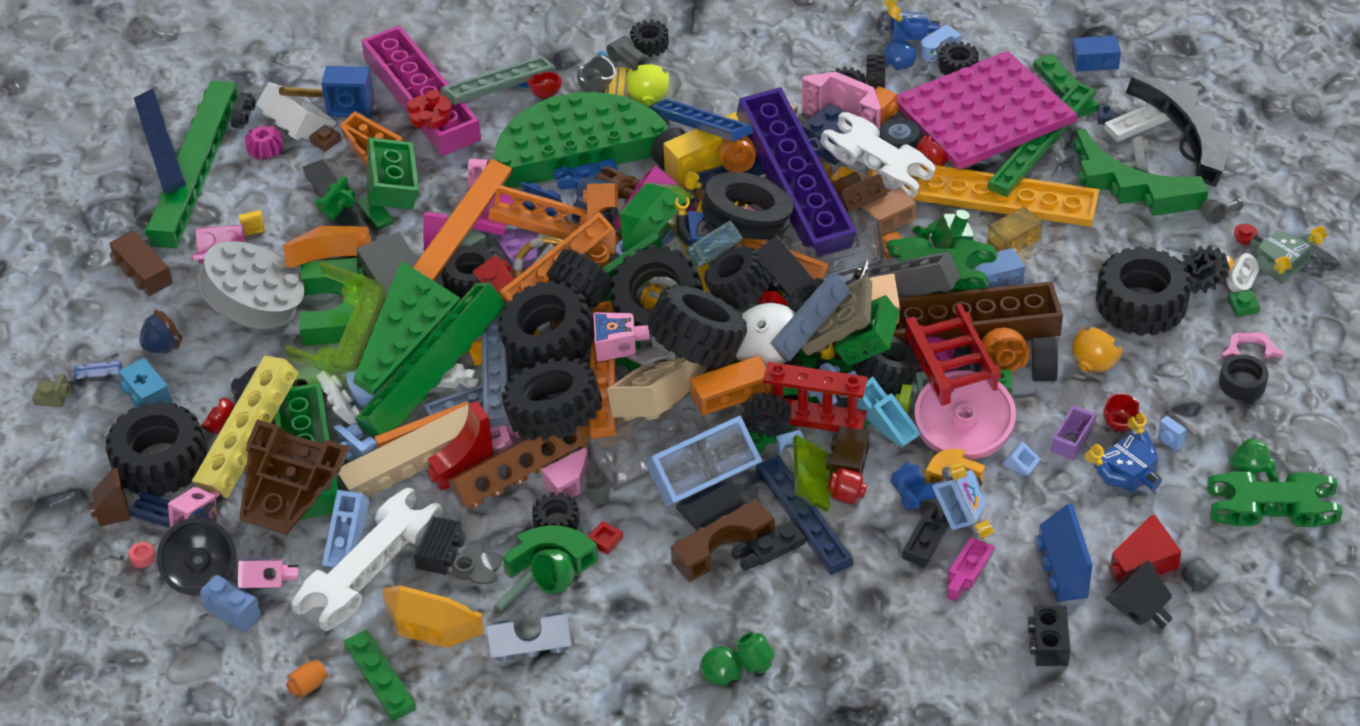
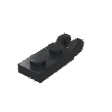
M931 505L926 515L922 516L902 551V559L923 567L928 565L949 526L945 514H943L940 521L934 520L938 513L937 506Z
M791 520L754 540L748 541V543L743 542L739 546L737 545L731 551V554L736 560L743 557L739 565L744 571H747L758 565L762 566L805 545L806 537Z

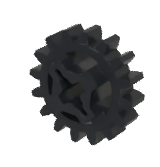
M1200 245L1198 251H1194L1191 248L1189 249L1190 255H1182L1184 261H1180V264L1183 263L1191 275V288H1193L1194 293H1198L1200 289L1207 293L1210 287L1216 290L1217 283L1224 284L1222 277L1229 276L1227 270L1230 269L1227 257L1225 253L1221 254L1219 248L1213 251L1211 245L1207 249H1203Z

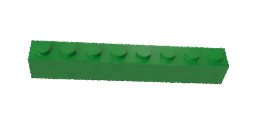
M476 283L356 416L355 420L369 437L371 436L375 440V436L394 430L401 423L405 422L410 417L412 410L426 399L428 392L441 382L443 375L456 365L458 358L471 348L473 341L486 331L488 324L500 315V311L506 303L490 283Z

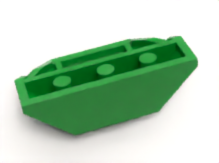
M646 183L619 213L623 249L628 251L654 232L662 240L675 225L676 215H679V211L674 206L676 198L678 197V204L680 206H685V199L688 197L690 200L689 208L695 202L696 197L679 185Z

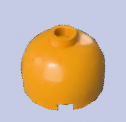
M1082 326L1072 343L1074 359L1077 361L1078 367L1087 373H1099L1110 370L1122 356L1123 349L1121 346L1117 349L1113 344L1115 339L1095 327L1085 330V326Z

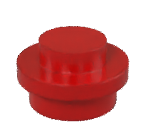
M1247 223L1239 224L1234 228L1235 240L1242 245L1251 244L1253 237L1258 234L1257 229Z

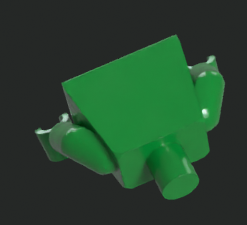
M958 210L956 214H944L940 219L928 224L929 227L927 228L916 225L912 229L913 233L918 234L915 237L926 240L929 239L932 233L931 240L935 248L953 249L957 240L974 239V234L968 223L970 215L965 210Z

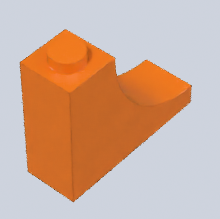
M319 226L283 244L286 266L296 267L307 262L330 257L357 256L356 248L371 243L368 227Z

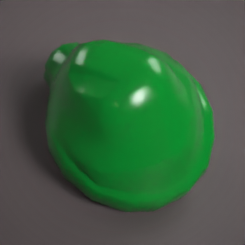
M1256 438L1247 439L1244 443L1235 447L1233 453L1230 454L1228 458L1229 466L1235 471L1266 472L1270 482H1279L1276 461L1271 458L1266 443Z

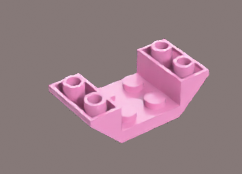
M837 72L809 75L802 78V113L813 117L831 103L845 112L868 120L880 132L881 107L872 86Z

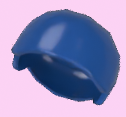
M904 40L891 41L886 45L883 55L885 54V67L890 64L895 70L911 67L917 56L915 48Z

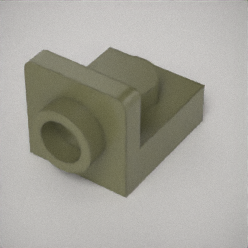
M59 374L56 382L40 381L32 398L34 405L63 407L66 398H69L71 393V385L67 382L65 374Z

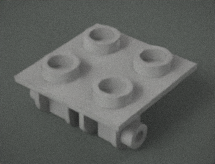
M651 335L652 346L636 350L634 355L625 356L642 366H652L656 364V360L663 358L665 360L678 358L675 353L666 350Z

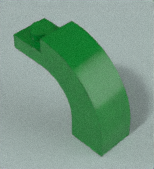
M542 526L527 530L516 536L518 546L510 549L503 555L504 571L511 579L531 566L532 559L537 552L548 549H559L567 553L573 561L574 572L578 575L598 562L597 544L585 534L563 526Z

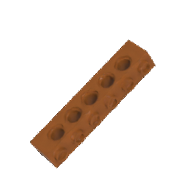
M588 419L589 424L586 427L580 425L576 428L577 432L571 434L569 444L563 441V437L557 439L556 436H550L548 441H542L541 437H537L533 441L527 437L448 479L447 481L460 507H469L470 510L484 503L483 499L489 495L492 498L504 493L506 491L505 487L513 483L516 486L528 479L526 475L533 471L536 474L542 472L541 469L547 467L548 463L567 457L570 451L576 448L580 450L592 445L590 420ZM544 442L550 447V452L547 456L541 451V446ZM522 454L528 457V464L525 468L519 462ZM501 465L507 471L504 479H501L497 473ZM479 477L485 482V487L482 491H479L475 485Z

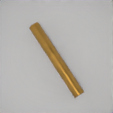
M279 88L281 96L324 98L322 89Z

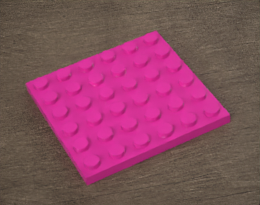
M1009 51L999 53L986 60H981L970 67L961 68L956 72L944 75L897 95L898 109L910 121L914 122L926 137L931 136L932 142L937 143L944 149L947 159L958 170L1077 122V114Z

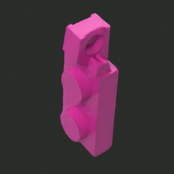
M972 537L969 538L949 570L947 583L949 584L947 588L948 599L956 602L963 590L969 591L974 586L994 554L995 546Z

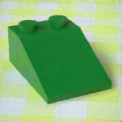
M368 138L366 184L368 205L413 210L419 193L413 142Z

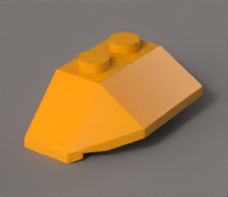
M405 586L385 587L382 590L385 609L398 635H402L407 639H416L433 646L439 645L449 648L482 635L484 632L482 613L471 611L467 606L450 598Z

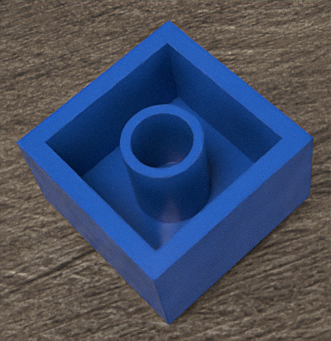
M326 66L321 84L327 115L332 117H349L356 111L366 118H370L375 102L370 68Z

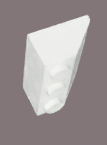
M271 82L267 83L256 104L263 110L262 114L268 118L275 119L277 126L287 129L289 131L288 135L297 140H300V138L310 140L309 136L322 126L326 125L332 128L337 123L306 97L281 96L279 88L283 86Z

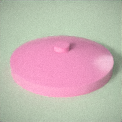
M953 371L945 373V376L952 380L976 372ZM987 380L954 389V392L951 393V403L943 406L940 405L930 383H928L921 390L916 400L914 419L915 425L920 432V437L931 449L937 453L946 449L965 450V459L974 460L997 452L1008 442L1015 427L1016 408L1012 396L1000 382H998V390L996 391L992 390Z

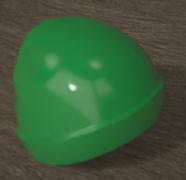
M559 549L539 551L534 555L531 562L532 577L543 592L548 595H560L573 582V561L567 553Z

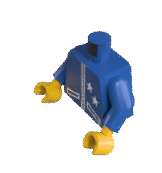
M885 0V6L889 8L888 14L891 16L890 33L892 39L922 40L927 36V33H933L940 29V21L928 20L926 13L905 11L901 6L896 5L899 0Z
M1138 413L1136 419L1139 424L1136 423L1133 416L1127 422L1128 427L1136 430L1137 434L1131 432L1105 453L1099 444H1095L1090 447V450L1084 456L1087 462L1096 464L1094 467L1097 470V474L1101 476L1107 485L1120 487L1128 492H1134L1143 484L1153 491L1162 482V478L1156 475L1158 456L1148 431L1143 429L1147 418L1143 413Z

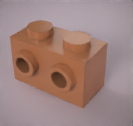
M900 187L887 192L888 195L862 207V223L876 237L883 236L916 219V202Z

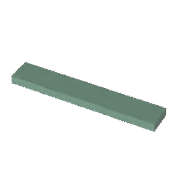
M540 56L441 87L440 94L447 97L453 105L525 83L527 79L531 81L534 74L554 72L555 66Z

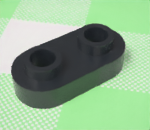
M241 92L231 112L232 128L243 129L248 124L249 115L256 106V100L252 97L251 93Z

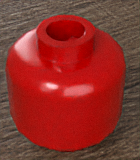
M841 468L836 473L832 472L827 492L831 493L833 500L853 505L859 498H864L867 484L863 483L861 473Z

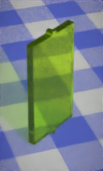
M795 435L793 437L795 495L808 501L811 506L815 505L821 510L828 512L830 510L829 492H827L829 477L828 470L826 469L828 454L815 446L813 442H808L802 437Z

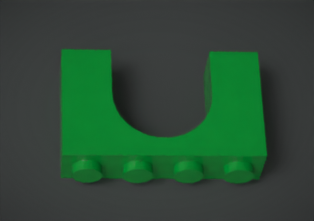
M358 259L325 260L301 264V281L304 285V296L338 294L346 298L339 306L333 309L300 312L299 330L302 345L312 346L356 342L358 338L360 339V332L365 330L364 318L360 317L361 314H364V302L360 300V298H364L363 283L360 284V281H364L363 267H359Z

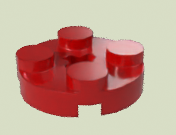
M430 90L426 94L407 102L408 119L417 128L422 129V125L428 126L429 129H436L450 121L452 104L447 97L439 95V92L436 90Z

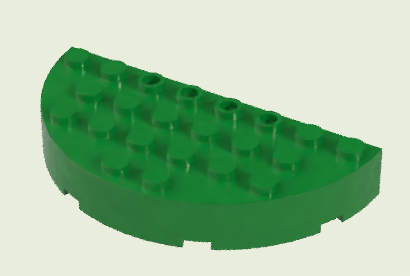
M572 92L570 94L550 97L547 100L530 106L514 117L501 132L497 140L494 160L512 168L511 175L503 186L515 188L521 186V181L529 184L530 182L537 183L555 179L554 172L559 167L567 166L574 168L609 159H614L616 165L650 158L652 157L651 148L655 139L669 129V127L655 111L628 97L600 92Z

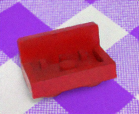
M496 255L472 271L480 283H490L497 293L514 280L510 274L512 269L504 259L500 261Z

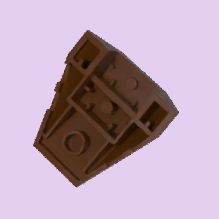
M257 419L247 441L246 450L248 451L247 465L244 468L246 477L245 487L242 489L240 520L288 535L340 472L349 447L326 439L321 444L287 434L280 426Z

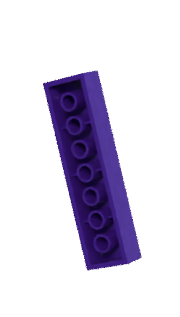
M779 87L739 98L736 116L740 122L752 126L753 133L747 135V137L753 142L757 157L768 179L782 187L792 198L793 210L790 222L807 255L811 258H816L852 247L856 229L782 88Z

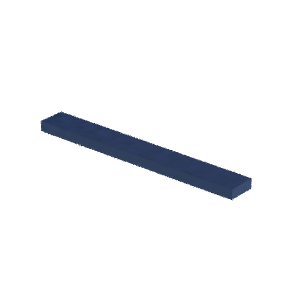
M152 88L134 97V101L162 189L165 194H169L185 186L186 181L157 94Z

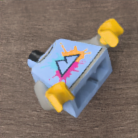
M963 462L945 466L942 469V476L946 479L934 484L932 488L951 529L967 527L979 533L982 539L995 533L988 519L981 521V512L986 505V498L981 489L982 481L980 478L975 476L972 470L966 471Z

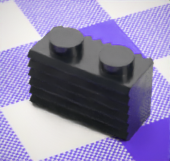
M434 515L431 517L414 554L416 569L443 575L447 574L449 567H452L456 559L457 548H461L464 544L465 533L462 532L461 522L445 519L444 517L440 518L439 516L436 518Z

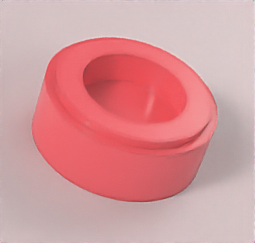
M147 542L133 545L128 552L131 564L137 568L148 567L156 559L154 547Z

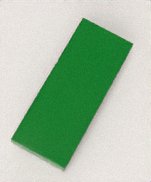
M367 197L356 201L358 207L377 230L394 223V219L382 206L368 205Z

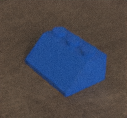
M1073 503L1065 505L1042 522L1039 526V535L1035 536L1036 549L1042 553V569L1044 572L1047 571L1049 575L1047 579L1050 592H1054L1057 602L1088 598L1093 564Z

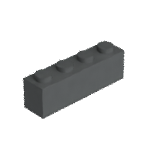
M948 251L869 267L862 277L868 275L869 278L894 274L898 298L928 295L937 291H950L954 288L961 275Z

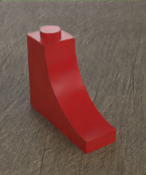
M478 401L468 404L466 422L456 438L440 452L427 458L429 469L426 470L430 482L432 484L436 483L441 491L450 487L448 479L494 455L489 417Z

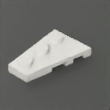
M323 370L316 377L321 383L322 389L328 395V401L333 404V411L350 426L355 423L363 431V428L355 420L361 410L356 405H352L354 399L346 390H342L343 383L335 374L330 376Z

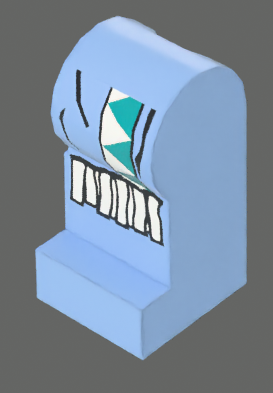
M949 25L943 26L922 39L921 58L927 62L937 61L941 48L943 46L946 47L947 43L952 45L954 41L960 44L962 35Z

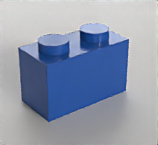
M1117 36L1073 38L1071 56L1075 71L1119 69L1121 50Z

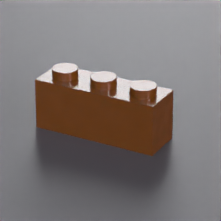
M134 230L109 242L111 248L109 255L112 262L121 267L127 278L131 277L138 290H143L148 296H151L173 284L169 267Z

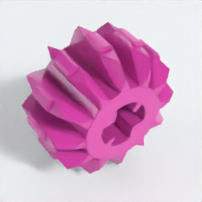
M266 124L263 127L256 126L255 130L250 129L249 134L245 135L246 151L254 159L261 158L262 161L265 158L272 160V156H279V151L283 150L280 131L276 130L274 126L267 127Z

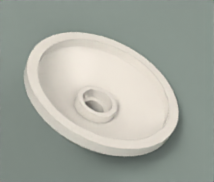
M776 303L760 304L744 312L742 318L746 321L747 334L736 354V358L741 362L759 356L766 367L768 362L785 363L786 361L782 359L770 342L796 313L787 306Z

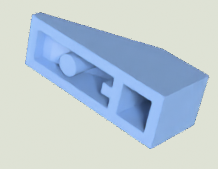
M337 490L322 563L323 567L334 568L358 545L370 501L364 494Z

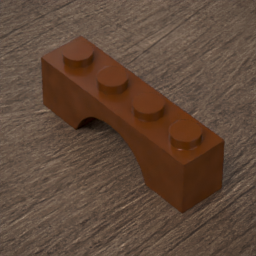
M757 499L748 504H743L732 513L720 517L712 524L698 529L694 534L685 539H680L670 546L671 563L690 583L711 571L710 556L717 547L728 542L748 543V541L758 538L774 529V517Z

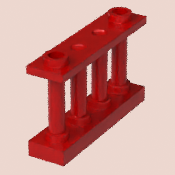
M961 304L956 305V318L925 327L918 324L915 316L905 319V336L941 406L951 403V393L954 392V389L987 380L993 391L998 390V379H1001L1000 369L997 364H993L973 327L970 313L965 312ZM958 327L963 336L935 344L928 343L926 336ZM969 345L972 351L971 354L943 362L935 357L936 353ZM978 362L982 370L952 380L946 378L944 374L945 371Z
M768 362L763 383L773 385V397H776L778 394L781 396L782 401L785 399L783 398V387L798 389V400L786 399L788 401L787 405L790 404L792 410L789 425L839 432L840 426L864 430L867 411L857 410L858 398L863 399L868 377ZM808 390L822 392V404L808 402ZM833 394L848 396L847 408L833 406Z

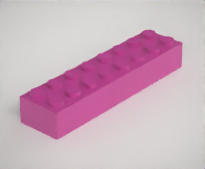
M400 25L361 40L364 60L406 112L409 100L426 94L430 90H436L441 95V87L449 85ZM464 102L456 105L452 104L450 121L444 126L429 129L428 126L421 125L422 129L419 128L441 156L481 141L479 120Z

